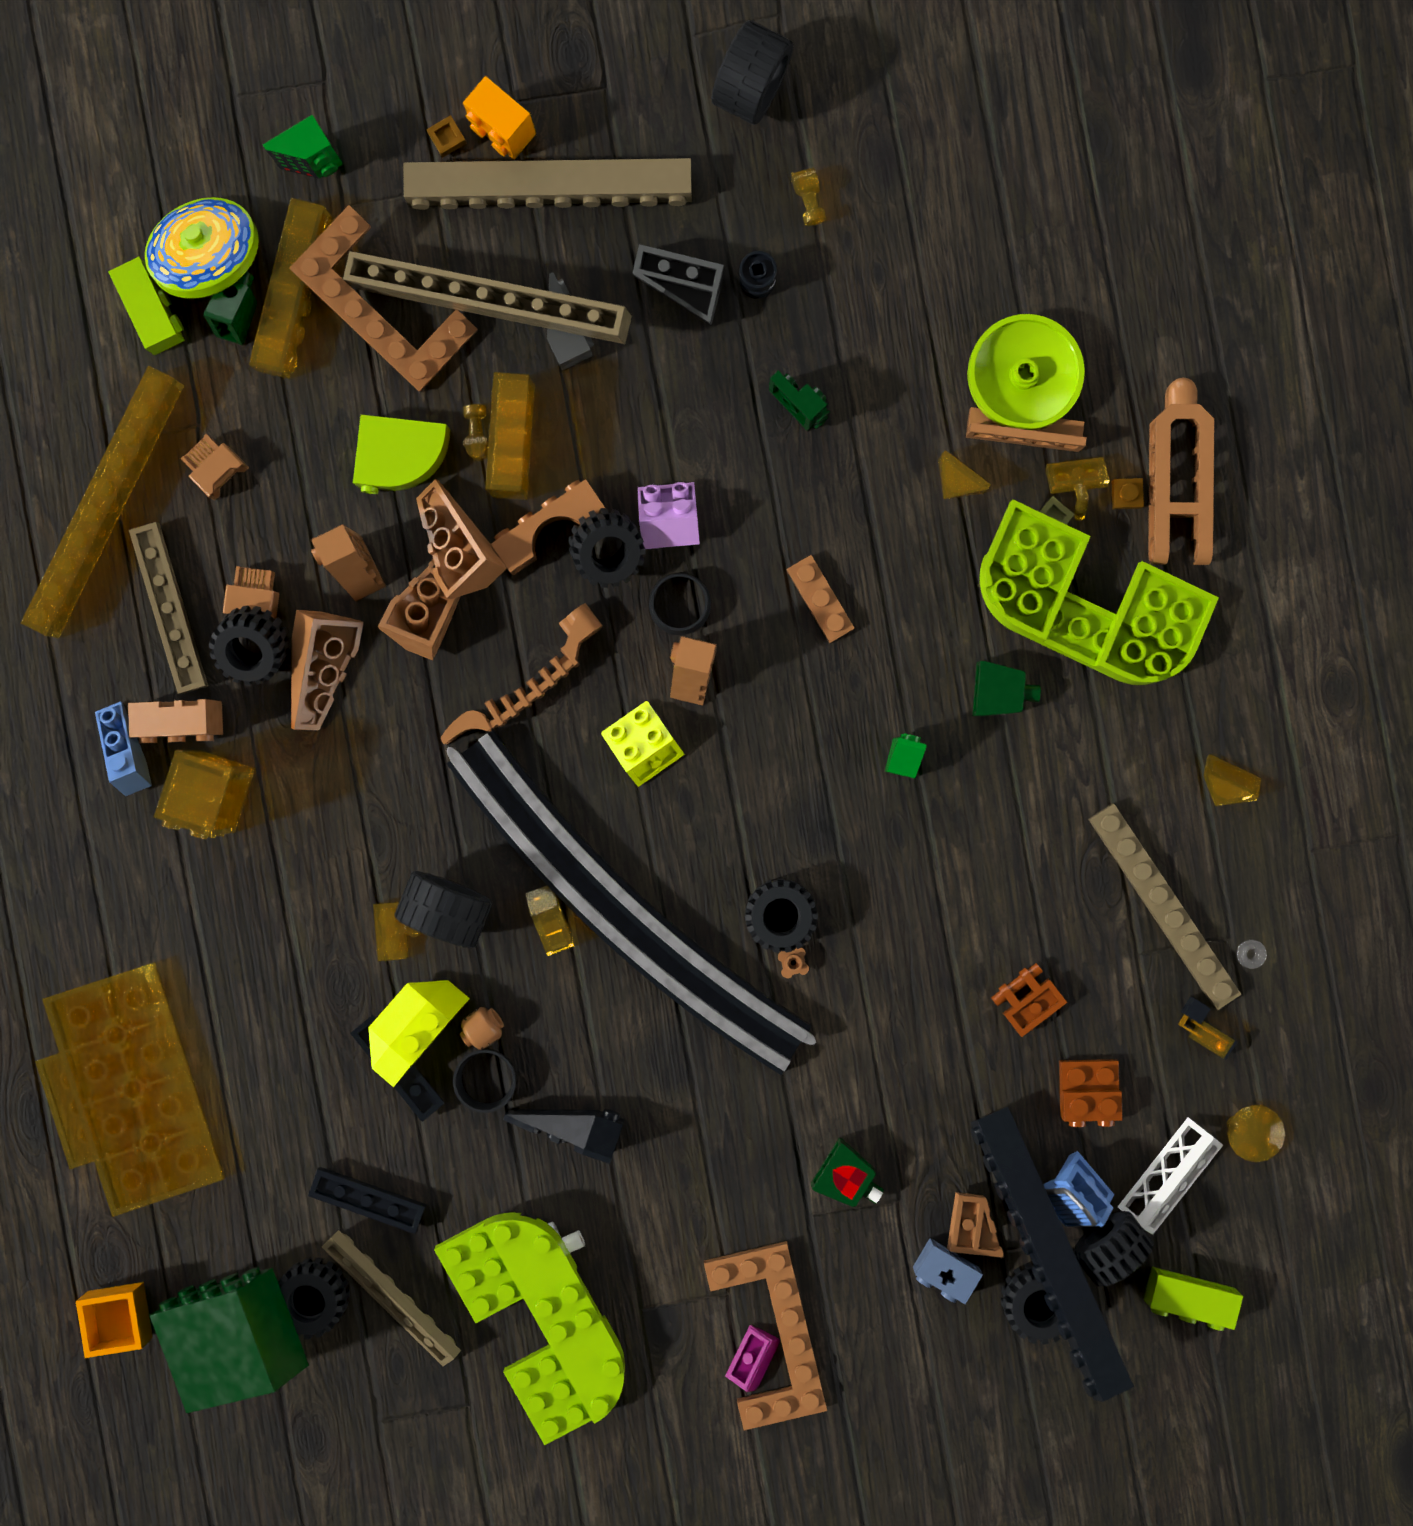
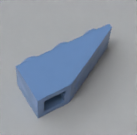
M120 701L96 711L95 715L109 782L125 796L152 786L147 762L138 739L129 738V717L123 703Z

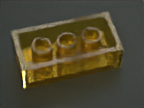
M494 372L485 487L493 498L527 500L535 386L527 374Z

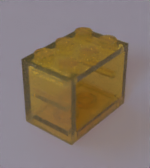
M175 750L154 818L163 820L162 826L175 830L180 828L190 829V835L202 839H207V837L216 838V836L224 837V834L234 833L255 768L205 751Z

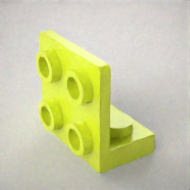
M648 701L639 705L601 733L626 773L638 787L685 755Z

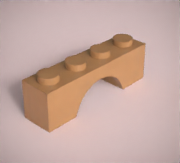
M586 479L582 482L576 480L565 488L566 493L559 498L553 496L541 505L543 509L534 515L532 512H529L518 520L519 525L512 530L506 528L495 535L496 541L491 543V545L512 575H515L537 560L535 552L536 540L539 533L548 524L559 520H569L580 525L579 519L582 516L587 519L590 517L588 512L594 510L598 514L600 513V508H605Z

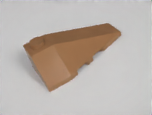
M435 479L416 498L422 526L427 530L429 538L428 552L433 556L435 568L432 569L434 578L446 598L451 600L487 588L507 569L489 541L439 480Z
M434 560L429 562V566L417 578L414 577L409 582V586L399 596L396 595L390 601L378 625L381 631L404 649L430 660L434 659L460 599V597L451 600L446 598L434 578L432 570L435 568Z
M296 610L292 633V729L320 730L334 701L333 694L339 681H344L346 676L344 671L351 657L355 658L359 650L363 628L362 621L321 611Z

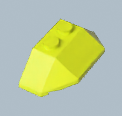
M449 980L407 983L368 1027L372 1069L394 1087L470 998Z

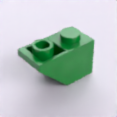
M905 733L901 734L900 738H893L885 772L916 778L927 744L920 743L921 737Z

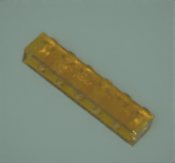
M295 198L290 199L249 365L258 372L289 379L291 372H294L296 369L298 358L295 354L298 344L301 345L304 339V328L302 326L304 318L308 317L311 311V300L309 299L312 290L290 270V267L332 223L331 214L323 205Z

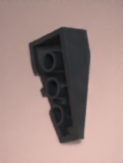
M508 1109L503 1118L504 1121L532 1133L540 1134L544 1131L547 1133L546 1136L550 1138V1141L557 1144L568 1142L574 1144L573 1151L608 1164L611 1162L625 1119L619 1118L620 1114L610 1109H604L603 1112L599 1110Z

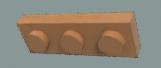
M812 555L786 569L829 644L855 629Z

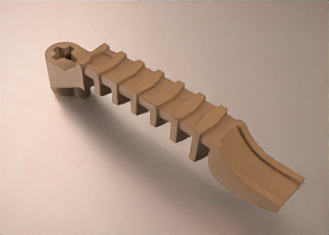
M586 603L582 604L559 622L568 639L565 646L561 648L564 656L561 659L555 656L549 661L556 670L553 674L549 672L546 666L540 669L538 673L544 682L539 685L534 677L528 680L526 683L532 691L528 695L522 687L515 690L514 693L519 699V702L515 705L507 694L501 697L499 700L507 710L503 714H501L493 699L486 701L484 704L493 717L492 721L482 712L472 710L463 713L445 730L440 738L442 743L448 745L469 730L481 729L490 732L497 727H503L509 719L519 716L520 711L531 707L532 702L545 696V692L549 688H554L558 684L557 681L561 678L568 676V672L573 667H578L580 665L578 656L581 644L603 627Z

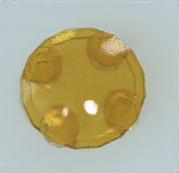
M1264 1105L1244 1107L1227 1121L1229 1144L1234 1152L1244 1160L1252 1162L1269 1160L1283 1146L1285 1137L1283 1122L1277 1113Z

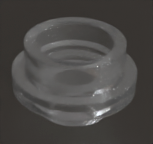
M1256 940L1244 941L1237 950L1238 961L1244 967L1250 969L1263 965L1267 957L1264 945ZM1249 949H1254L1255 956L1252 959L1247 957Z

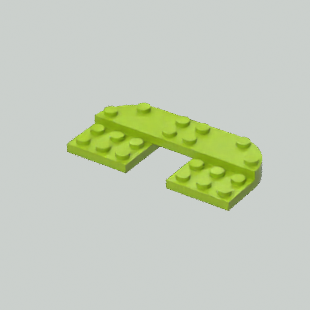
M1014 499L1010 501L989 551L984 555L980 568V588L983 599L989 611L1002 625L1115 680L1131 685H1148L1165 680L1179 673L1190 663L1199 647L1219 597L1141 561L1135 569L1117 614H1114L1067 591L1091 536Z
M502 1213L489 1217L435 1246L434 1251L475 1323L524 1299L549 1344L510 1364L504 1368L503 1372L544 1445L590 1421H593L594 1424L597 1423L613 1409L620 1397L624 1383L625 1359L621 1344L605 1315H601L579 1276L577 1265L565 1243L549 1224L539 1218L536 1220L522 1216L521 1213Z

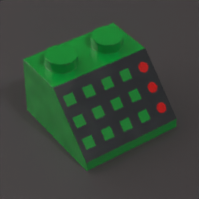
M313 114L263 144L265 150L282 170L319 179L322 176L327 177L334 174L338 167L343 164Z

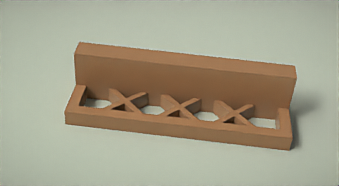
M971 407L969 409L966 438L1079 452L1086 446L1087 437H1083L1085 423L1083 421L1060 419L1046 428L1033 431L1002 427L985 416L979 408Z

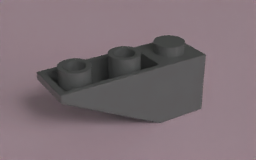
M550 273L549 291L569 295L563 279L557 280L554 273ZM547 328V340L562 371L593 356L590 347L594 346L591 337Z

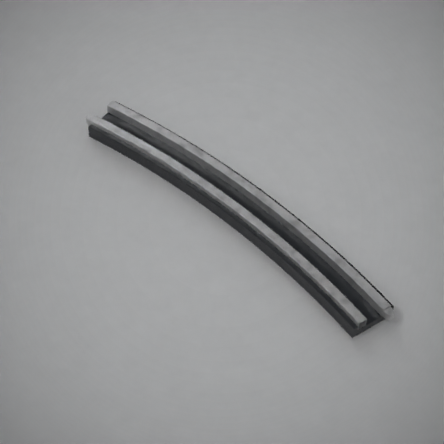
M495 730L485 734L478 739V742L462 753L453 747L447 748V754L450 759L446 763L492 824L523 860L589 928L671 999L722 1037L780 1075L783 1074L790 1064V1059L801 1041L810 1045L816 1043L815 1037L809 1032L811 1028L810 1023L775 1002L714 958L630 886L558 811L520 765Z

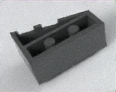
M639 244L633 269L634 276L712 326L725 272L724 265Z

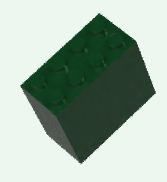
M259 1267L246 1271L241 1277H238V1274L235 1273L223 1278L219 1283H217L216 1279L210 1280L200 1285L198 1289L195 1288V1285L189 1286L178 1292V1298L173 1297L159 1304L160 1309L149 1315L186 1414L273 1393L309 1366L273 1268L260 1271Z

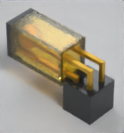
M1190 996L1181 1010V1013L1184 1015L1178 1025L1191 1032L1189 1038L1227 1060L1237 1041L1203 1021L1211 1008ZM1188 1018H1191V1022L1195 1024L1193 1030L1184 1026Z

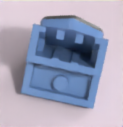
M1078 1151L1068 1156L1055 1179L1043 1184L1059 1221L1066 1227H1102L1113 1210L1110 1202L1114 1193Z

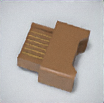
M207 434L185 456L181 457V460L193 471L189 478L213 500L220 497V488L236 472H245L249 468L228 445L222 443L219 446Z
M236 566L234 585H226L223 613L230 614L232 610L236 608L240 610L243 606L249 605L251 610L258 606L261 607L262 612L271 611V616L276 619L280 593L273 591L275 572Z

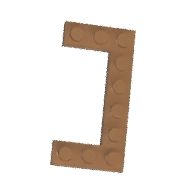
M348 205L290 267V270L420 392L478 329L463 314L455 310L418 350L415 349L333 270L343 257L371 229V226Z
M787 1241L704 1260L710 1292L766 1279L792 1386L737 1399L743 1429H753L827 1411Z

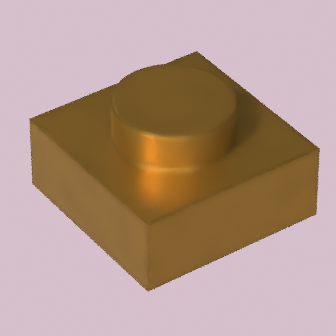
M451 115L426 129L442 158L467 144Z
M1143 478L1112 480L1113 509H1138L1144 507Z

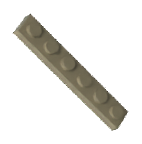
M154 522L131 529L129 533L177 693L184 694L207 687V680L160 523Z
M338 1230L327 1240L322 1248L442 1366L455 1359L461 1350L456 1346L454 1339L444 1334L429 1315L423 1314L415 1306L414 1300L407 1294H403L395 1286L390 1276L383 1274L368 1255L361 1253L354 1246V1242L349 1236L342 1234Z

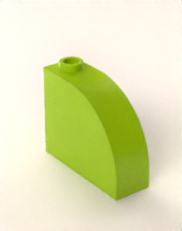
M361 415L353 484L361 488L363 493L378 494V490L401 491L423 483L442 464L448 450L451 429L446 424Z

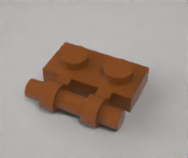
M1037 963L1029 969L1024 968L1021 970L1016 979L1008 985L1004 983L998 988L999 992L991 997L997 1006L1006 1000L1010 1003L1011 1007L1003 1012V1014L1021 1037L1067 1003L1050 979H1046L1040 985L1034 978L1043 972ZM1025 985H1028L1032 991L1018 1000L1014 994Z

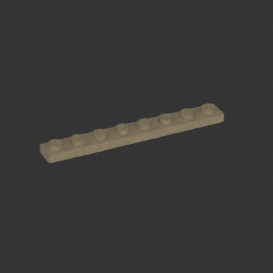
M1110 804L1090 817L1088 820L1214 1009L1219 1010L1242 995L1115 804Z

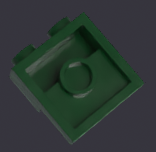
M778 370L769 381V391L807 432L813 426L818 429L829 418L827 415L830 411L824 402L827 399L816 386L812 389L808 384L798 391L796 389L798 387L796 381L787 373L783 376Z

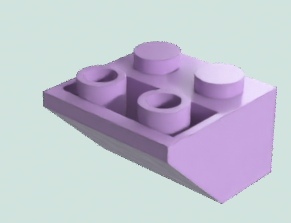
M694 482L638 487L639 524L645 549L700 544Z

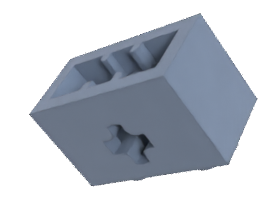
M929 1238L913 1265L918 1282L928 1288H931L932 1285L942 1291V1296L953 1303H956L958 1300L966 1304L983 1276L977 1265L955 1252H950L947 1247ZM950 1269L951 1276L945 1274L942 1278L941 1271L947 1273Z

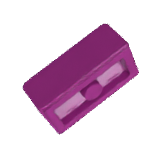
M750 1325L725 1377L746 1392L756 1391L780 1343V1339Z

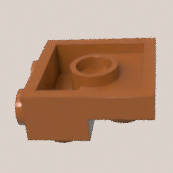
M1117 1059L1059 1060L1060 1117L1064 1122H1069L1071 1127H1085L1086 1121H1097L1098 1126L1111 1127L1115 1126V1121H1122V1092L1119 1090V1061Z

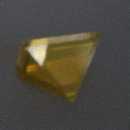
M946 450L939 457L943 499L984 494L991 484Z
M1211 754L1208 755L1204 779L1215 806L1257 800L1261 778Z

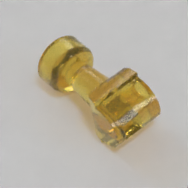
M815 168L791 173L794 191L797 195L802 196L807 210L802 215L805 226H813L824 222L827 219L825 210L817 205L816 193L820 192Z
M480 404L463 406L464 418L469 419V436L464 439L463 446L472 459L476 461L484 460L488 455V448H491L490 443L483 436L481 419L486 417V406Z

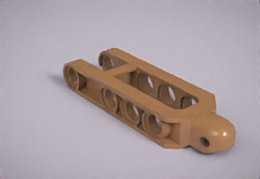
M1183 377L1174 380L1168 386L1165 393V409L1149 424L1148 557L1151 565H1166L1170 549V518H1191V541H1194L1195 559L1193 564L1209 565L1213 556L1214 418L1200 404H1197V387L1195 383ZM1176 419H1188L1192 423V427H1195V448L1192 449V455L1195 456V477L1192 478V484H1195L1194 502H1170L1171 423Z

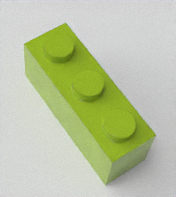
M137 257L108 271L147 351L156 355L185 341L181 334V331L184 330L183 325L176 314L172 315L168 307L172 304L168 294L163 289L160 290L148 272L143 259Z
M1156 1267L1151 1269L1144 1296V1301L1155 1314L1161 1316H1168L1169 1313L1179 1316V1319L1192 1324H1196L1197 1320L1206 1322L1207 1326L1219 1331H1224V1328L1235 1330L1243 1300L1242 1294L1234 1287Z

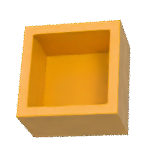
M486 76L463 102L467 112L465 116L471 122L470 128L479 137H488L493 142L491 144L493 148L504 157L508 154L515 160L536 135L530 113Z
M144 1282L90 1290L76 1300L85 1358L139 1350L153 1338Z

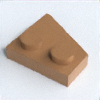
M955 1192L947 1249L955 1253L1003 1258V1250L997 1240V1231L994 1221L990 1217L987 1199L983 1195Z

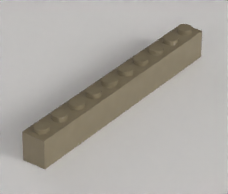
M691 158L403 163L404 198L409 206L418 210L428 209L429 206L456 209L458 205H469L470 208L483 209L486 208V205H497L500 208L508 209L515 207L517 204H526L530 208H541L543 204H555L556 207L567 208L571 207L572 204L598 207L600 203H612L616 207H625L629 203H640L642 206L650 207L657 205L658 202H669V205L683 206L686 202H692Z
M349 251L343 277L344 281L358 290L621 344L626 343L632 315L624 306Z

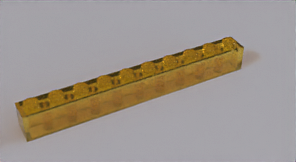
M148 365L21 624L45 636L60 637L184 387L182 383L173 377Z

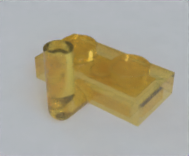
M1104 457L1046 464L1045 472L1050 493L1075 491L1077 501L1074 518L1083 520L1086 516L1089 500L1087 489L1108 487L1109 476Z
M399 902L373 904L378 961L407 959V935L417 937L422 934L400 923L395 918L394 914Z

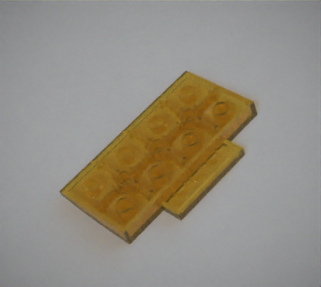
M155 962L42 999L59 1053L36 1060L38 1073L69 1169L95 1162L112 1217L225 1179Z

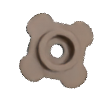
M802 947L799 949L795 948V950H791L792 952L785 953V951L779 952L778 960L782 963L783 969L781 974L783 977L791 978L794 974L800 973L805 975L808 973L809 966L805 963L804 959L806 952ZM792 960L796 961L795 965H791Z

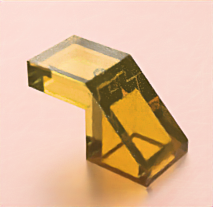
M548 886L526 893L530 914L546 954L550 956L575 946L568 922L561 912L557 895Z

